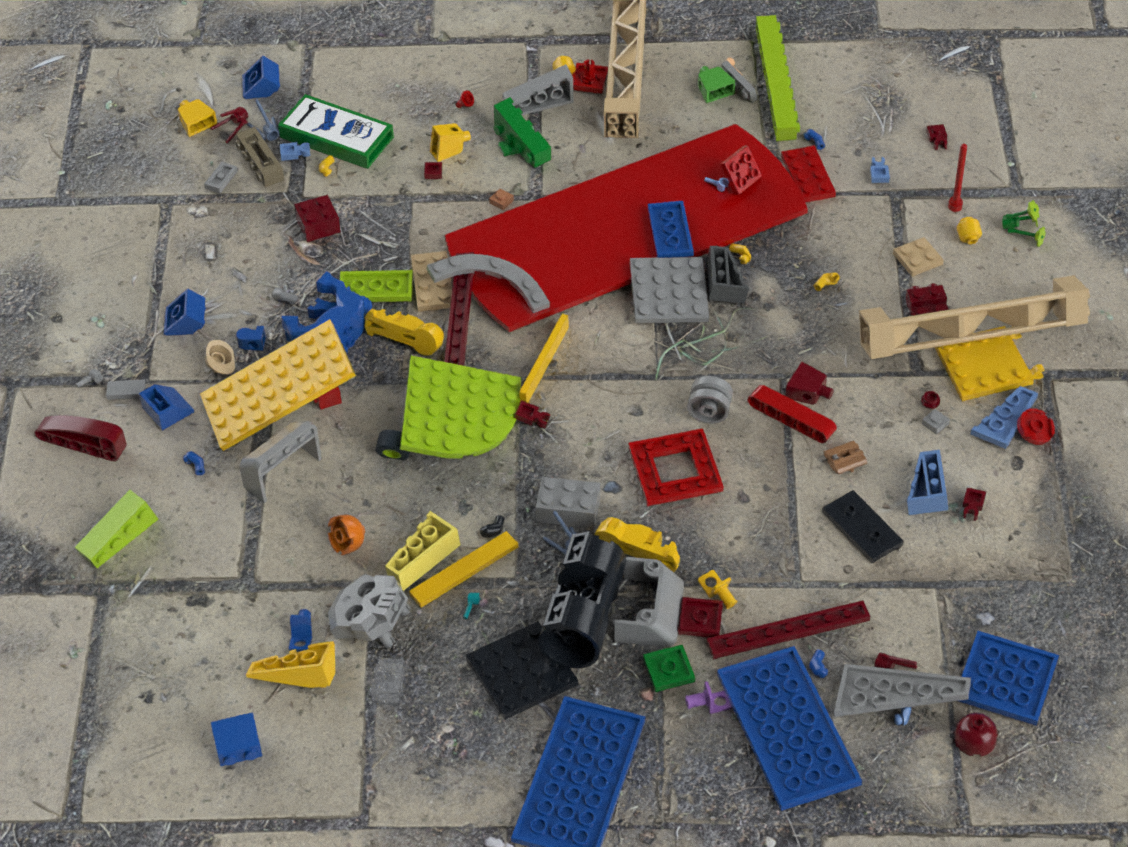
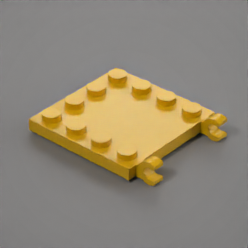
M1002 326V327L993 328V329H989V330H985V331H981V332L992 331V330H998V329H1004V328H1006V327H1005V326ZM1020 333L934 347L961 401L1016 389L1020 386L1033 385L1034 379L1043 378L1042 372L1045 369L1042 364H1037L1029 370L1012 340L1021 338L1022 335Z

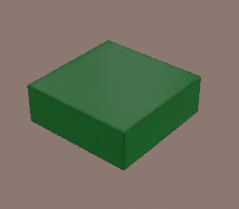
M505 141L498 142L504 157L517 154L512 144L508 145Z

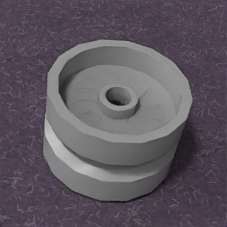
M703 376L696 379L692 384L687 404L689 414L703 423L714 424L724 421L729 415L733 389L729 383L718 377Z

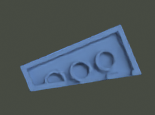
M1020 386L1005 399L1001 406L998 405L992 414L982 419L978 426H974L970 434L1006 449L1018 430L1017 419L1025 410L1033 406L1038 393Z

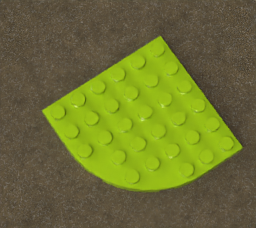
M411 355L400 450L458 459L468 455L478 456L494 449L507 438L515 425L516 418L514 417L520 405L521 377Z

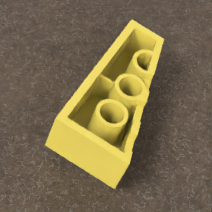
M431 511L426 515L427 519L423 523L420 522L416 527L417 531L414 535L407 538L405 546L399 548L385 565L387 575L394 576L403 591L461 545L457 528Z

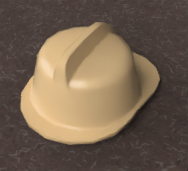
M212 340L206 347L205 363L213 372L231 374L235 370L234 351L226 342Z

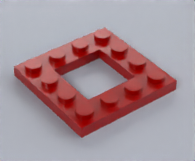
M703 428L628 443L647 506L724 491V486ZM689 451L698 476L661 483L654 458Z

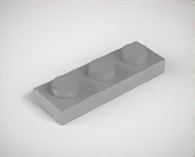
M727 60L723 62V70L735 80V89H739L745 99L748 98L752 103L758 100L755 88Z

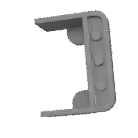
M310 421L289 423L248 456L243 457L240 462L243 487L265 503L267 498L262 477L299 448H303L320 461L322 457L317 427Z
M626 557L627 563L624 570V579L658 582L654 609L640 610L637 613L636 621L615 619V642L661 647L673 646L678 638L684 593L683 580L659 560Z

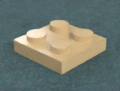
M925 237L893 249V255L912 277L943 265L944 259Z

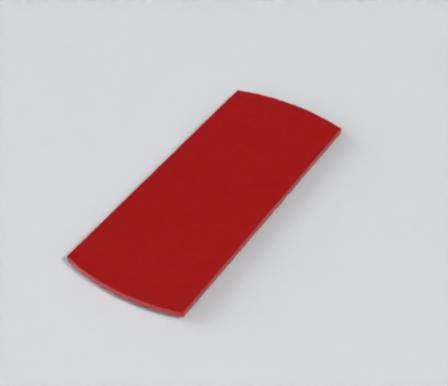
M733 124L445 235V242L450 257L456 256V253L474 252V254L501 258L523 269L538 283L549 300L550 307L533 313L523 296L510 285L508 280L502 277L499 279L486 275L485 272L474 271L472 297L493 320L508 332H511L632 284L630 258H657L648 204L673 201L684 202L694 256L691 257L707 254L710 246L724 247L805 215L808 212V208L799 188L782 163L753 135L739 125ZM743 146H749L762 175L742 193L736 195L729 183L728 187H725V190L720 192L717 186L705 182L706 177L717 181L720 178L727 179L721 163Z

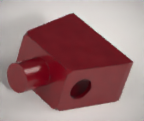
M801 361L786 385L785 396L795 401L814 405L820 396L830 400L834 389L826 386V374Z

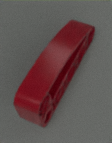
M68 415L46 416L35 430V436L41 441L112 462H116L127 446L124 432L118 425L86 417Z

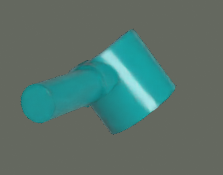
M471 592L468 594V604L463 615L464 619H468L473 605L480 604V593Z

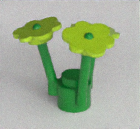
M1034 200L1028 202L1027 210L1003 215V229H1008V233L1035 237L1037 247L1043 244L1046 235L1045 227L1040 228L1036 233L1015 229L1019 227L1020 221L1031 219L1032 223L1036 222V227H1038L1039 207L1035 204Z

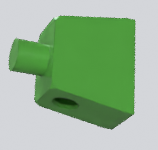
M703 66L700 69L698 87L706 103L735 94V80L721 67L709 69L707 66Z

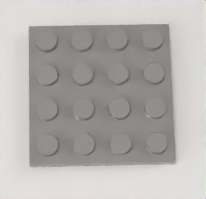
M703 257L630 258L635 323L709 322Z

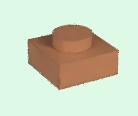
M500 188L489 198L490 204L502 210H505L514 201V195Z

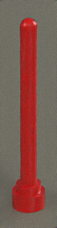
M964 143L960 146L954 193L948 203L949 210L953 212L961 211L963 206V200L960 195L967 154V145Z

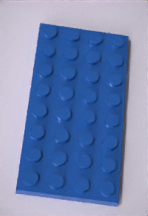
M795 646L717 670V676L781 811L862 785V779Z
M564 696L511 836V842L528 847H602L645 723V716Z

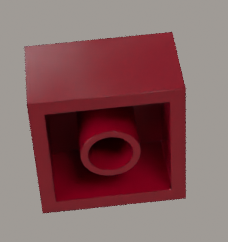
M328 194L294 204L296 220L307 242L341 233L339 217Z

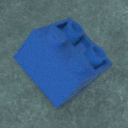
M154 384L139 393L142 408L162 431L195 412L173 387Z

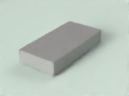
M145 379L108 381L107 400L140 398L139 393L146 390Z

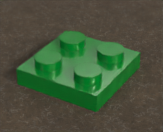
M683 644L643 654V661L655 692L695 682V675Z

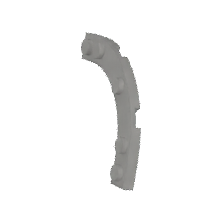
M465 254L445 258L427 265V271L434 283L456 275L481 271L485 272L486 275L499 279L502 277L508 280L510 285L523 296L533 313L550 307V302L538 283L523 269L501 258L481 254Z

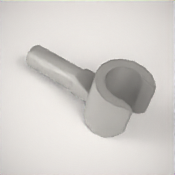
M92 369L89 372V376L76 383L79 388L92 380L99 383L103 380V376H101L98 370Z

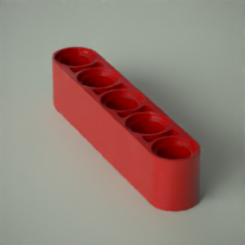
M759 385L747 399L749 405L754 409L819 443H826L837 429L836 424L831 419L765 385Z

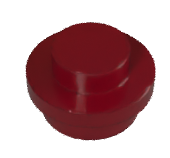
M927 391L921 397V404L928 409L937 408L940 405V397L934 391Z

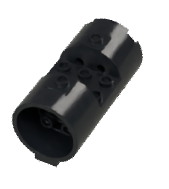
M590 531L573 534L558 576V586L555 594L552 596L538 638L541 652L552 662L568 668L589 667L598 660L609 624L608 612L611 602L617 597L627 563L624 551L616 543L600 540V536L592 535Z

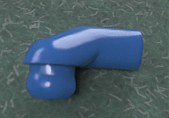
M808 129L803 134L807 141L814 140L818 150L825 148L822 136L814 130Z
M189 451L183 456L185 463L194 464L196 475H203L205 473L203 458L193 451Z
M817 649L809 663V668L816 676L824 678L828 674V669L822 663L825 653Z

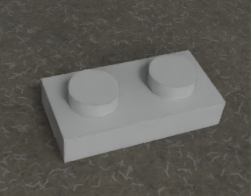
M221 162L204 183L205 189L221 193L238 172L237 166Z

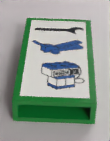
M306 94L278 125L280 138L293 143L297 142L299 145L309 143L310 149L366 169L373 164L394 138L392 124Z

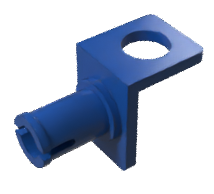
M301 609L298 615L290 616L291 640L289 651L294 649L297 652L307 650L308 645H311L312 642L311 612L307 609ZM297 642L306 643L304 646L301 647L295 646V643Z

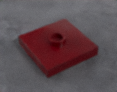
M682 597L678 634L700 637L719 636L723 601Z

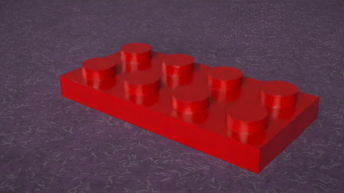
M815 145L781 151V158L785 167L799 188L805 203L836 197V191Z

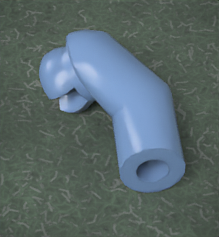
M911 707L900 708L901 714L894 715L896 725L904 726L908 723Z

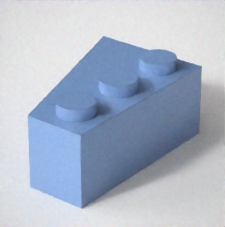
M940 450L925 451L919 454L914 480L912 481L910 495L907 499L909 515L948 510Z

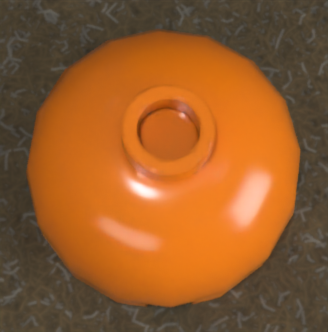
M344 514L330 519L328 527L331 526V532L328 533V537L333 549L337 553L341 551V555L350 554L362 546L365 528L355 516Z

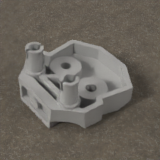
M364 574L341 589L328 611L331 632L336 639L357 637L361 641H373L379 638L383 647H390L394 644L395 640L389 631L393 629L399 616H405L409 613L408 610H411L407 604L408 597L394 576L375 575L373 577Z

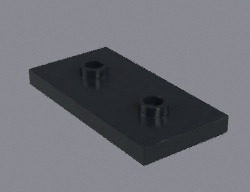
M854 490L822 507V513L871 563L901 547L904 543L900 536Z

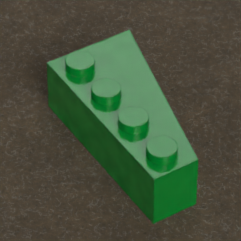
M509 97L495 104L494 132L503 138L508 145L512 144L515 152L520 154L534 168L550 161L551 146L539 131L535 132L530 120L526 121L523 118L521 109L513 106L514 101L512 98Z

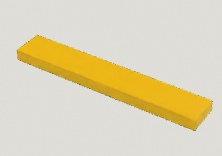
M562 314L519 391L520 403L521 401L529 403L569 328L568 315Z
M505 531L411 589L409 595L422 608L519 547L518 542Z

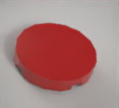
M1036 408L1027 409L1017 419L1018 431L1029 443L1043 445L1049 442L1055 434L1053 420L1048 418L1042 410Z

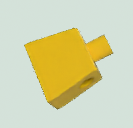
M196 99L192 102L183 100L178 108L179 119L189 137L217 124L215 111L201 100Z
M455 123L432 126L430 153L437 162L461 153L463 151V142L471 140L470 132L468 130L462 131Z

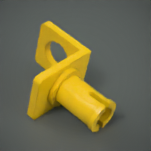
M711 570L698 578L699 584L709 598L718 595L726 609H730L737 604L738 601L728 589V585L732 580L730 577L722 581L715 570ZM709 577L716 580V585L713 588L708 587L705 583V580Z

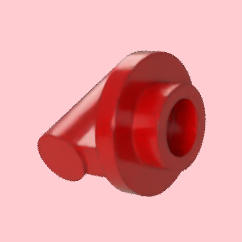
M468 90L463 91L460 99L455 104L456 107L461 108L465 106L468 108L473 106V94Z

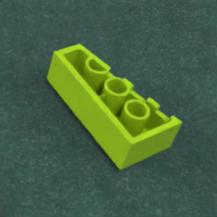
M129 489L75 546V549L92 565L99 568L159 519L146 501Z

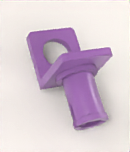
M708 681L705 682L702 693L685 696L688 709L706 705L710 714L732 709L725 691L712 693ZM722 697L726 700V704L718 706L714 703V700Z

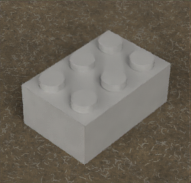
M542 477L536 503V522L559 524L553 514V511H556L565 525L595 528L601 498L600 483Z

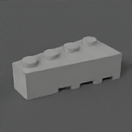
M567 65L561 66L502 93L503 100L511 97L514 101L513 106L515 108L519 107L523 112L522 115L574 103L573 76Z

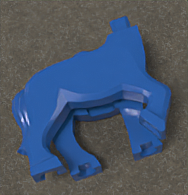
M326 271L316 281L317 292L335 295L336 303L317 298L315 300L316 305L314 307L310 305L307 308L309 318L316 319L319 317L315 323L304 326L299 323L298 316H282V327L285 330L286 340L293 341L330 319L347 354L348 349L354 345L355 341L365 330V316L372 309L373 305L367 297L360 296L351 291L349 286L346 288L343 281L334 278Z

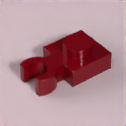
M944 124L927 126L926 132L929 141L934 142V149L938 150V145H942L944 150L947 149V133Z
M521 401L514 418L531 426L533 422H536L539 427L545 428L547 422L542 419L549 421L550 414L547 412L540 413L538 412L539 407Z
M967 487L962 506L964 507V519H966L967 514L974 515L973 521L978 519L979 511L983 509L986 491Z

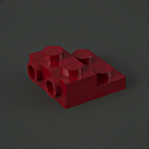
M932 283L922 288L912 286L906 291L905 300L911 316L949 310L943 285Z

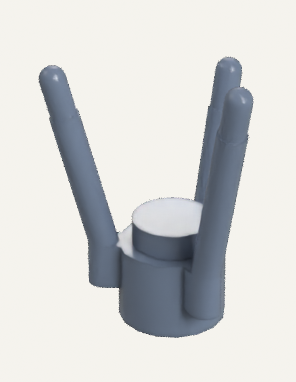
M256 99L255 102L266 122L263 126V132L258 128L256 129L264 140L273 141L279 136L275 118L271 117V124L259 100ZM247 123L250 128L255 127L251 123Z
M553 511L557 521L569 537L565 543L566 548H562L545 536L543 540L565 555L571 537L576 532L573 527L568 529L558 513Z

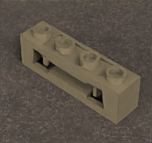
M256 127L236 133V147L238 151H242L244 160L249 162L251 171H255L257 180L262 182L265 188L284 181L282 166ZM257 148H258L259 155L261 156V158H262L263 161L265 162V163H263L264 167L262 166L261 160H260V158L258 157V155H257L256 152H255V151H257Z

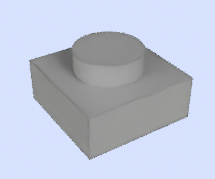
M934 409L922 419V425L938 434L949 424L950 419Z

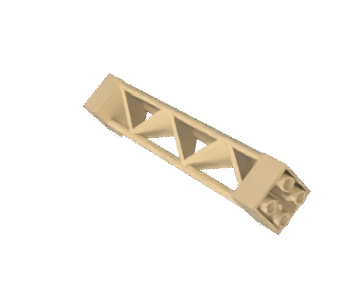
M613 0L607 90L604 102V137L638 138L646 0ZM638 22V29L629 26L630 24ZM618 32L628 46L616 58ZM636 64L635 72L625 68L627 66ZM614 74L625 87L617 98H613Z
M1072 275L1054 278L1053 293L890 319L881 307L859 310L860 342L869 357L876 359L893 356V354L1060 326L1068 327L1088 323V316H1090L1088 306L1090 292L1081 281ZM1053 308V313L1059 319L1042 322ZM987 315L1013 326L974 333ZM918 326L944 338L904 345Z

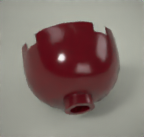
M970 713L962 717L956 725L954 734L955 744L961 752L969 756L974 754L985 756L995 748L998 731L995 723L988 716L981 713Z

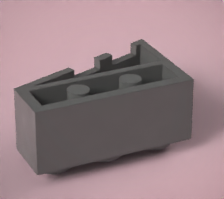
M710 246L706 260L709 300L745 303L749 287L744 283L741 272H738L736 262L729 248Z

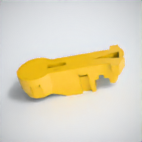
M370 309L365 316L364 326L367 334L370 336L378 334L407 344L425 356L432 355L442 346L444 333L435 323H424L415 316L409 314L406 316L402 315L400 311L394 315L389 314L386 316L385 309Z
M608 517L600 523L594 534L600 536V540L608 543L613 541L625 554L630 556L659 560L673 572L679 566L680 556L677 552L676 543L671 541L669 545L665 544L662 547V532L653 531L652 528L641 524H626L620 519Z

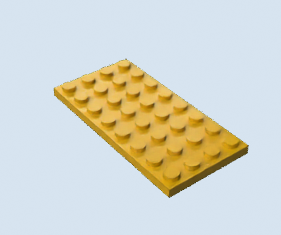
M329 319L201 392L200 396L218 444L225 451L356 375L334 324Z

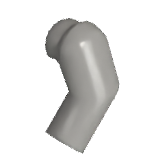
M279 287L275 288L272 292V297L277 301H286L293 304L296 302L297 295L284 292Z

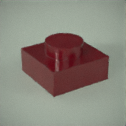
M425 162L424 178L442 179V162Z

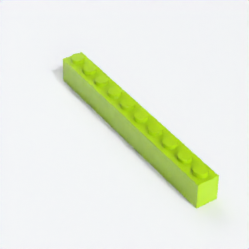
M776 15L756 16V34L776 141L797 140V133H800V123L796 122L798 121V113L794 111L796 105L795 99H792L793 88H790L791 77H788L789 67L785 65L787 64V56L783 54L785 53L784 43H781L783 37L782 32H780V22H777Z

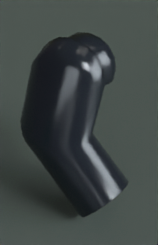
M497 515L494 523L485 525V527L480 529L481 536L493 537L499 535L505 518Z

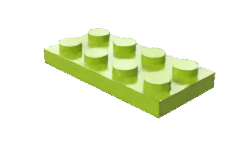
M413 270L340 271V280L344 282L346 288L349 286L351 291L360 296L367 297L371 302L412 301Z

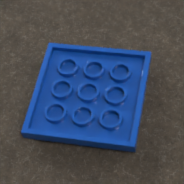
M977 631L961 676L971 678L969 698L967 700H959V702L1037 726L1059 655Z

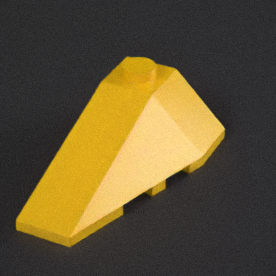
M334 641L314 643L308 645L307 650L300 652L294 649L289 651V654L279 658L277 655L254 661L250 665L246 676L252 679L307 688L330 686L335 675Z

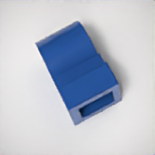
M257 326L256 330L241 328L237 331L236 336L239 348L263 351L266 340L264 326Z

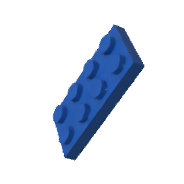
M673 201L648 204L657 258L694 256L684 202Z

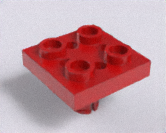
M590 59L585 60L584 63H576V72L572 75L573 90L602 94L608 77V67L595 65L593 60L589 64Z
M749 146L741 147L721 163L723 172L735 195L742 193L762 177Z

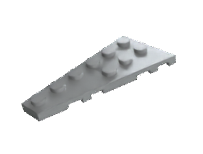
M844 664L834 717L967 700L969 698L971 678Z

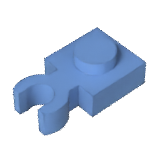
M297 142L280 144L281 161L299 159V155L304 157L311 156L309 143H303L298 146Z
M872 157L870 166L872 183H889L888 165H885L884 157L881 158V162L875 161V157Z

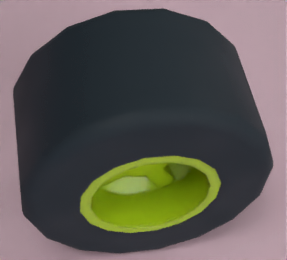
M383 430L379 433L375 449L378 455L383 458L406 460L410 454V451L400 450L401 431Z

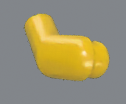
M331 155L319 164V172L325 177L332 172L329 166L335 162Z
M730 244V252L740 255V263L747 264L750 262L751 254L745 245Z
M836 272L825 273L817 280L813 287L816 291H821L826 285L837 284L840 276Z

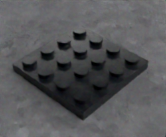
M539 621L466 654L467 662L505 720L579 685L578 679L571 668L552 662L541 652L538 638L542 625Z

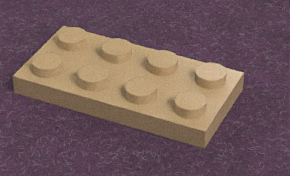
M447 251L411 255L418 312L450 308L452 296L451 278L434 283L427 271V265L448 258Z

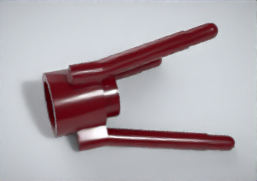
M239 106L236 109L220 114L221 117L231 116L210 128L214 130L231 120L235 124L239 123L238 127L226 140V144L248 123L246 119H248L249 115L243 107Z
M882 652L877 655L874 667L893 669L895 664L912 669L918 668L916 661L890 656Z

